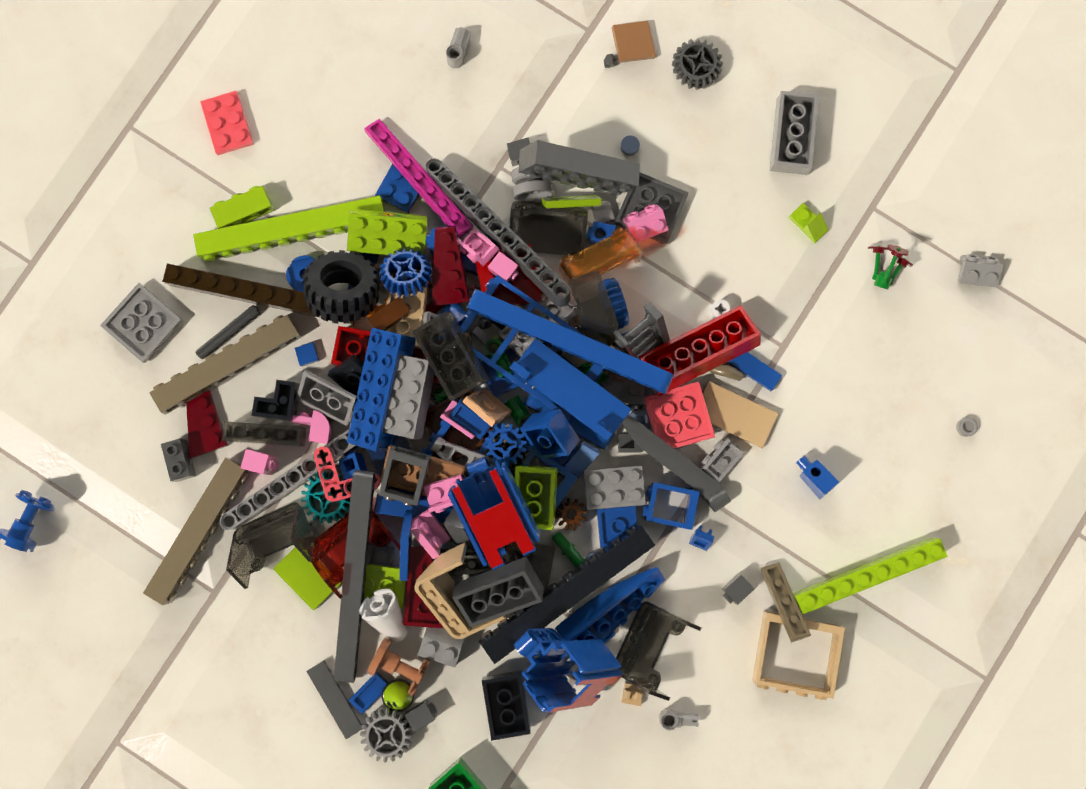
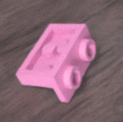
M462 474L424 485L423 488L430 505L428 508L429 512L435 511L440 513L445 511L447 507L453 506L448 496V491L451 486H458L456 479L463 480Z
M429 510L413 517L411 533L432 559L439 557L442 544L449 541L451 536Z

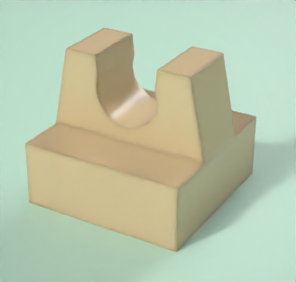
M624 682L621 702L641 706L644 685Z

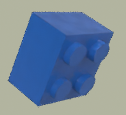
M560 409L531 414L520 428L540 459L567 456L580 441Z

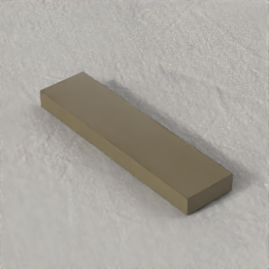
M780 562L762 567L760 569L791 643L810 637V631Z

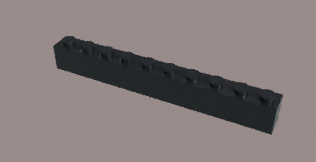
M632 525L625 530L626 534L612 539L608 547L597 550L594 553V557L589 561L588 559L578 564L579 568L574 572L569 571L562 576L563 580L556 584L555 582L546 588L547 591L543 594L542 602L513 612L514 616L500 621L496 629L493 631L488 630L481 635V640L478 642L494 664L499 662L516 649L514 643L528 629L545 628L653 548L655 544L643 526Z

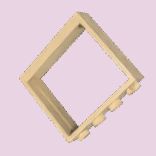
M764 611L752 681L757 684V687L769 689L770 686L775 687L776 691L788 693V690L796 691V695L803 697L811 694L815 695V698L819 700L834 699L845 627L804 619L808 629L833 633L824 688L761 677L770 622L783 624L779 614Z

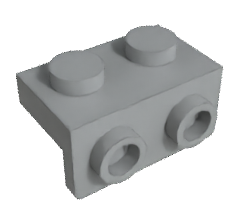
M972 254L960 256L962 266L957 280L959 283L998 287L1003 265L997 258L987 256L985 259Z
M728 438L724 441L720 439L714 446V449H716L712 455L707 454L701 461L703 463L701 469L719 483L744 454Z

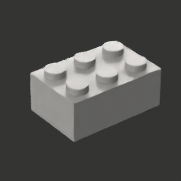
M642 466L583 471L586 510L646 505Z

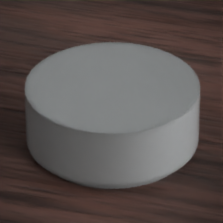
M966 417L957 422L956 429L961 436L969 437L977 432L978 425L974 419Z

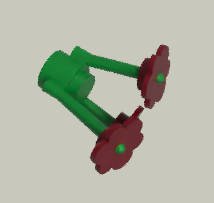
M889 244L888 248L881 246L868 247V249H873L872 253H876L872 277L875 280V286L889 289V286L893 284L895 277L902 267L913 266L908 260L902 258L903 255L908 256L909 251L900 246ZM885 250L891 251V254L894 256L887 272L881 271L878 274L880 254H884ZM896 262L899 265L897 266L893 274H891V271Z

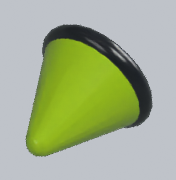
M394 679L388 682L382 691L383 704L392 711L394 709L398 711L407 709L414 700V695L408 694L411 684L403 679Z

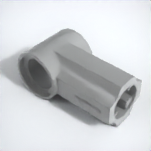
M459 27L455 29L450 46L446 49L447 63L452 68H459L463 64V57L471 37V32L466 28ZM458 55L457 58H452L451 56Z

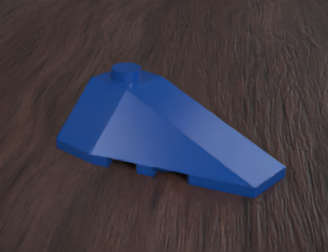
M396 489L397 491H400V492H404V493H408V494H411V495H415V493H413V492H409V491L402 490V489ZM377 493L374 513L404 517L406 510H413V517L428 510L430 505L427 497L422 495L417 506H407L398 500H386ZM454 506L447 507L445 511L440 513L435 511L432 513L439 522L444 523Z

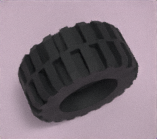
M339 250V252L330 251L327 255L322 254L318 256V259H314L305 269V274L303 275L305 301L309 310L317 317L321 316L322 320L327 322L330 320L335 324H338V322L348 324L353 320L354 322L361 320V317L365 318L375 309L379 299L378 272L369 260L366 261L364 256H358L352 251L350 253L345 252V250ZM337 283H347L355 286L353 289L346 291H336L328 288Z

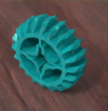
M323 471L322 476L324 479L330 480L333 478L334 472L331 471L328 477L327 471ZM316 473V480L312 477L309 478L311 485L304 484V487L308 490L301 491V494L306 495V498H302L301 502H307L302 508L310 509L307 512V516L314 513V521L320 516V523H324L325 519H327L328 524L332 523V517L337 522L339 521L338 514L341 517H345L346 514L343 510L349 511L350 507L346 505L347 503L350 504V500L347 498L337 501L341 503L334 512L327 514L328 509H330L331 504L334 502L328 500L325 502L326 499L319 496L325 495L324 491L314 492L316 487L321 484L319 474ZM338 474L339 481L342 478L341 474ZM344 484L339 485L341 487L340 490L342 492V496H346L347 494L344 491ZM351 485L347 486V490L352 488ZM331 488V492L329 495H331L333 498H337V495H335L334 488ZM313 498H316L320 501V508H322L321 511H319L315 507Z

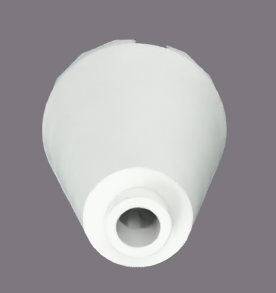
M381 589L375 591L374 596L370 599L367 597L359 610L363 620L394 643L404 640L408 630L404 626V618L396 594L390 589Z

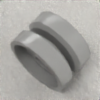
M519 167L512 170V182L516 184L513 188L515 200L536 202L542 201L543 197H554V183L544 181L541 177H526L525 174L518 173Z

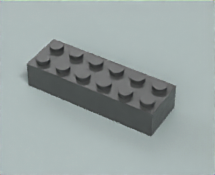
M536 140L520 149L518 173H523L529 178L541 177L544 181H560L562 185L574 184L577 185V188H593L595 192L607 191L610 192V195L618 196L639 186L640 163Z

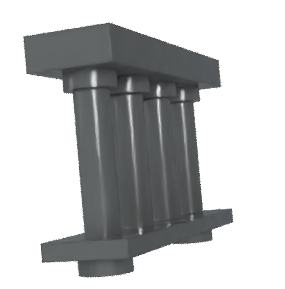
M651 302L644 306L645 318L624 336L617 330L613 332L616 338L614 342L620 348V351L639 359L640 355L670 341L663 314Z

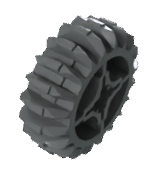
M699 38L696 39L695 43L690 39L688 44L683 42L682 48L678 47L677 53L673 55L674 61H672V66L675 67L673 68V73L677 74L676 80L682 79V85L688 83V89L692 85H694L696 90L699 85L704 89L706 83L710 86L713 80L716 81L718 79V75L722 71L720 67H722L723 62L720 61L722 58L721 54H717L718 48L712 49L713 42L707 45L706 39L703 43L700 42ZM698 52L696 55H690V53ZM698 58H700V64L699 66H697V69L695 70V63L697 62ZM683 64L690 69L691 74L684 68ZM706 72H708V73L705 74V75L696 76L698 73H706Z

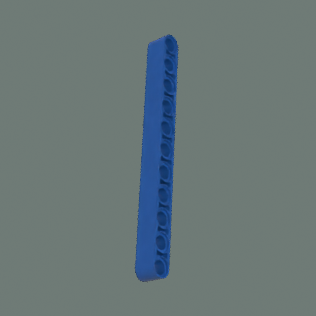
M479 290L474 291L467 306V309L660 393L666 394L674 375L668 371Z

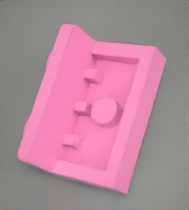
M658 205L646 206L645 210L631 212L627 214V217L623 218L633 244L669 230L663 209Z
M475 228L463 241L458 238L460 251L464 255L468 253L467 257L473 263L478 261L483 266L499 250L493 242Z

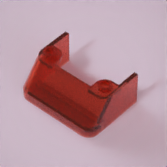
M372 510L369 545L374 543L376 547H383L392 541L400 550L398 541ZM349 513L312 541L305 549V554L314 568L339 599L343 596L336 585L343 580L344 569L342 567L345 562Z

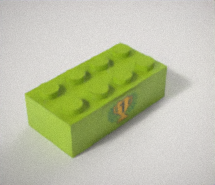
M350 209L347 251L389 255V253L396 254V249L399 252H403L404 248L406 251H410L412 248L414 253L420 251L421 255H424L427 216Z

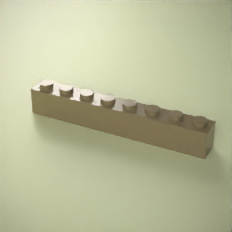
M288 315L276 317L273 323L268 326H260L256 329L257 332L252 335H244L239 339L238 343L223 347L222 352L207 356L205 358L206 361L200 364L195 363L188 367V371L183 374L177 373L173 375L169 382L154 386V390L149 393L159 411L165 415L300 339L301 337Z
M225 457L144 590V595L161 605L172 603L178 595L176 591L179 586H183L187 581V573L190 568L193 569L197 564L199 553L203 552L208 546L209 542L207 540L210 535H214L217 531L221 516L229 511L228 505L237 498L239 487L248 480L249 470L241 469L240 463Z

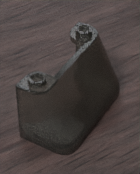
M515 201L511 206L509 228L526 244H531L534 252L565 255L569 262H579V260L584 259L588 209L584 207L546 208L542 203Z

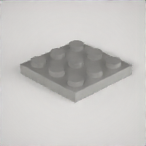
M138 283L100 326L142 363H146L183 320L141 283Z

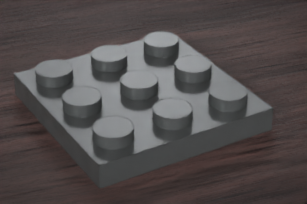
M640 172L639 186L627 192L614 224L627 229L626 224L623 222V218L627 217V214L645 210L644 208L649 205H658L663 209L669 230L650 237V239L667 245L689 192Z

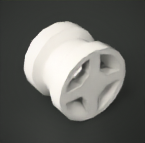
M725 300L715 301L709 309L711 318L714 319L730 311V305Z

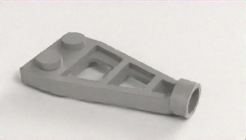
M440 436L431 448L443 460L453 462L452 455L455 452L466 455L468 461L465 464L463 479L470 476L467 465L478 459L486 457L490 467L495 465V461L492 462L493 457L447 442ZM444 445L445 450L441 451L440 449Z

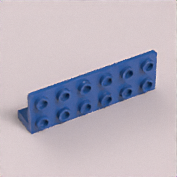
M376 328L371 329L347 443L375 452H387L389 445H393L395 435L383 432L399 355L412 357L416 337Z
M534 339L518 362L514 361L510 366L513 372L607 442L631 411V408L538 339Z

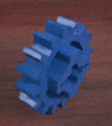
M502 423L501 428L497 425L494 426L495 432L489 430L488 433L491 437L485 438L489 444L485 445L484 448L490 450L487 456L493 455L492 462L498 459L500 465H502L503 461H506L508 466L510 461L516 464L518 462L517 457L521 459L524 457L521 451H527V448L523 447V445L528 443L527 440H522L524 434H519L520 427L513 429L512 423L509 427H506L505 423ZM501 432L499 441L493 442L495 436ZM509 432L513 433L517 437V439H513L511 436H509ZM504 439H506L507 443L512 444L508 449L500 445L504 442ZM519 447L517 453L511 456V450ZM495 450H499L501 453H503V457L498 455L495 452Z

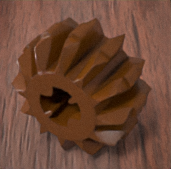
M567 498L568 505L566 506L561 501L560 505L563 507V510L560 508L556 509L557 512L562 513L561 515H556L555 519H563L558 523L559 526L566 522L565 530H568L569 524H572V530L575 531V523L579 527H583L579 520L587 521V518L582 517L581 514H586L588 511H580L584 503L577 507L578 499L576 498L573 505H571L570 498ZM569 509H573V512L576 511L577 513L573 520H569L570 517H566Z

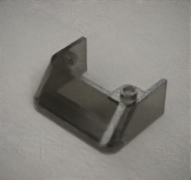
M599 270L568 280L575 299V305L572 308L575 314L573 319L576 325L573 327L593 340L609 347H617L614 342L616 338L613 332L619 329L618 321Z
M294 502L236 529L232 538L226 571L244 589L248 588L250 574L258 572L263 568L267 556L292 545L298 549L308 562L312 561L315 538L303 508L297 502Z
M648 601L641 603V607L637 610L616 656V659L622 666L619 669L622 673V678L650 695L669 701L670 697L658 690L661 675L654 667L669 633L678 636L684 631L686 625L698 631H701L702 627Z

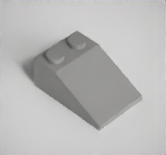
M427 627L418 656L455 668L465 638L455 639L451 637L444 627Z

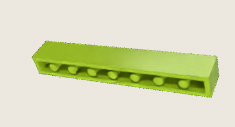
M930 538L796 591L793 595L801 613L805 614L948 556L941 539Z

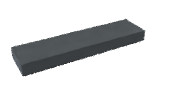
M325 660L307 670V674L345 739L361 731L363 728L359 718L338 682L334 681V676Z

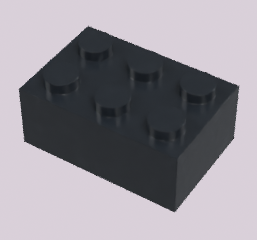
M521 670L483 677L482 686L491 741L531 734Z

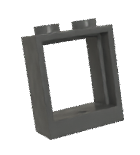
M393 446L389 450L379 495L389 501L398 500L407 506H417L422 497L432 456ZM394 460L421 467L415 495L387 488Z

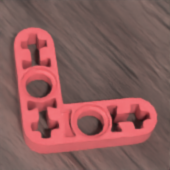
M324 446L317 448L314 452V460L326 499L330 502H337L351 498L347 485L352 482V478L339 481L331 451ZM319 451L328 453L326 462H331L332 465L319 467V465H323L322 459L317 458L320 455ZM326 469H331L334 472V476L330 480H326L322 476L323 471ZM376 473L375 479H377V482H375L374 490L380 486V477ZM344 484L346 496H342V492L338 493L337 498L334 499L332 496H328L331 488L340 490L341 487L339 485Z

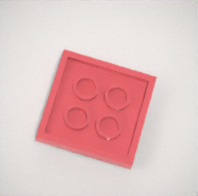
M699 382L675 388L659 397L657 394L644 397L653 433L672 448L676 449L715 438Z

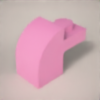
M313 410L312 418L311 414L299 412V416L293 415L292 423L310 426L308 441L324 444L331 442L333 426L326 415Z

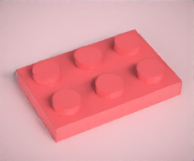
M236 90L200 101L212 143L218 156L254 145Z

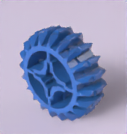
M404 248L403 252H399L396 249V254L389 253V258H384V263L381 264L379 272L381 283L387 291H390L392 295L397 293L399 298L403 294L408 298L409 294L416 296L417 291L422 293L423 287L428 288V282H431L432 268L425 255H421L420 251L414 253L412 248L410 251H406ZM416 267L421 270L420 273L416 272ZM393 272L396 273L395 279L391 277Z
M615 278L604 279L598 284V292L606 319L613 330L622 329L629 324L627 305L622 290Z

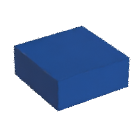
M313 342L295 348L301 367L319 361Z

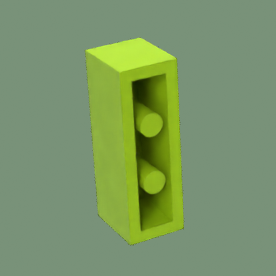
M253 186L248 192L243 194L237 193L231 199L218 201L209 208L218 229L244 224L275 211L267 190L263 186Z

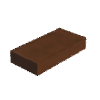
M397 297L367 319L374 328L386 331L411 314V311L401 297Z

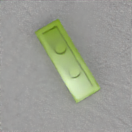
M598 195L543 197L542 205L546 208L600 206L602 198Z

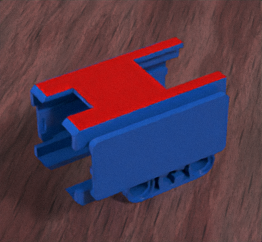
M483 457L467 465L470 476L461 481L459 478L456 479L458 486H451L448 496L482 565L485 567L489 563L491 569L495 570L505 565L501 556L507 554L504 546L516 541L523 556L536 551L533 542L540 541V531L506 461L500 465L499 461L496 460L495 465L490 467L486 457Z
M552 628L528 629L514 643L516 650L522 656L527 657L531 663L529 668L522 672L526 679L523 685L544 713L592 706L600 698V695L597 694L606 685L614 684L622 677V673L619 670L622 667L601 639L564 641L559 633ZM577 664L579 671L572 672L571 668ZM574 675L577 680L575 682L576 686H586L576 694V689L572 688L566 676Z

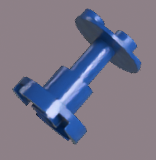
M21 490L15 496L27 503V506L20 519L14 520L10 530L0 529V539L2 538L6 541L4 545L23 552H27L29 549L30 552H33L37 543L29 538L34 528V525L31 523L38 509L54 511L55 508L54 505L50 504L51 500L44 497L37 499L32 497V493Z

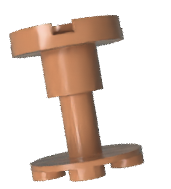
M384 638L369 665L367 673L374 677L379 668L392 675L394 672H397L413 680L408 694L413 696L418 687L416 684L421 682L431 660L425 658L418 670L400 661L402 657L389 650L392 640Z

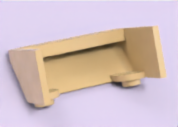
M466 543L440 554L418 577L414 587L416 593L449 635L455 639H463L504 620L506 617L504 615L470 627L454 602L452 596L455 582L448 572L463 564L467 549Z

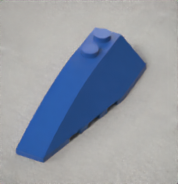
M658 567L636 574L585 603L557 625L555 630L564 641L601 639L606 643L616 634L614 632L620 624L623 626L628 621L627 616L633 610L637 611L641 607L642 600L649 598L665 581V578Z

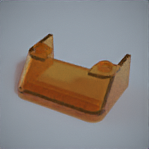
M618 228L612 232V236L574 255L568 254L561 258L562 262L559 264V271L564 281L569 285L572 296L576 295L577 287L632 259H634L636 264L640 262L643 250L628 229Z

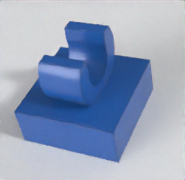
M700 525L691 536L689 544L707 551L713 543L715 536L712 535L711 529L707 533L701 530L702 525Z

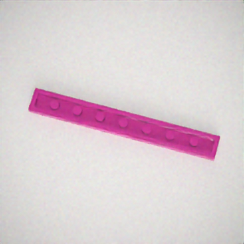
M380 119L364 128L365 133L447 226H456L459 239L473 230V224Z

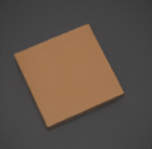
M648 21L612 26L611 29L619 63L654 59L656 57Z

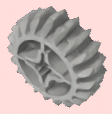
M389 707L386 708L385 713L382 708H379L378 714L373 711L371 713L372 718L367 716L365 720L368 724L363 723L361 726L366 731L360 732V736L366 737L360 741L361 744L367 743L364 751L370 749L369 757L376 754V761H379L382 756L384 763L388 761V757H390L392 762L395 761L396 756L402 758V752L407 753L409 750L407 746L412 745V741L409 739L414 736L413 733L408 732L412 730V727L410 725L406 726L408 723L407 718L405 720L402 719L405 713L402 712L398 716L396 715L398 710L394 709L393 713H390ZM383 719L393 721L388 726H385L382 723H377L378 721ZM398 725L402 731V742L398 740L399 737L395 734V729ZM372 727L379 737L376 744L372 738ZM393 728L390 732L391 734L383 741H381L384 737V733ZM384 744L396 746V748L390 750L382 749L381 747Z

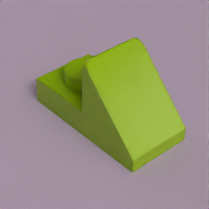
M804 203L789 216L814 243L829 230L822 214L815 215Z

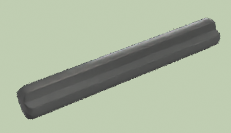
M250 306L197 349L196 355L200 359L206 358L260 314L256 306Z

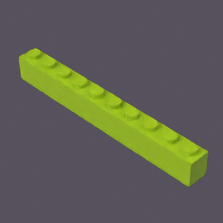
M375 196L195 233L193 237L196 253L204 261H213L216 259L215 257H233L235 253L239 252L248 254L253 252L254 249H270L273 245L287 246L293 241L306 242L312 237L325 238L327 234L331 233L336 235L344 234L348 230L350 209L385 212L381 196Z

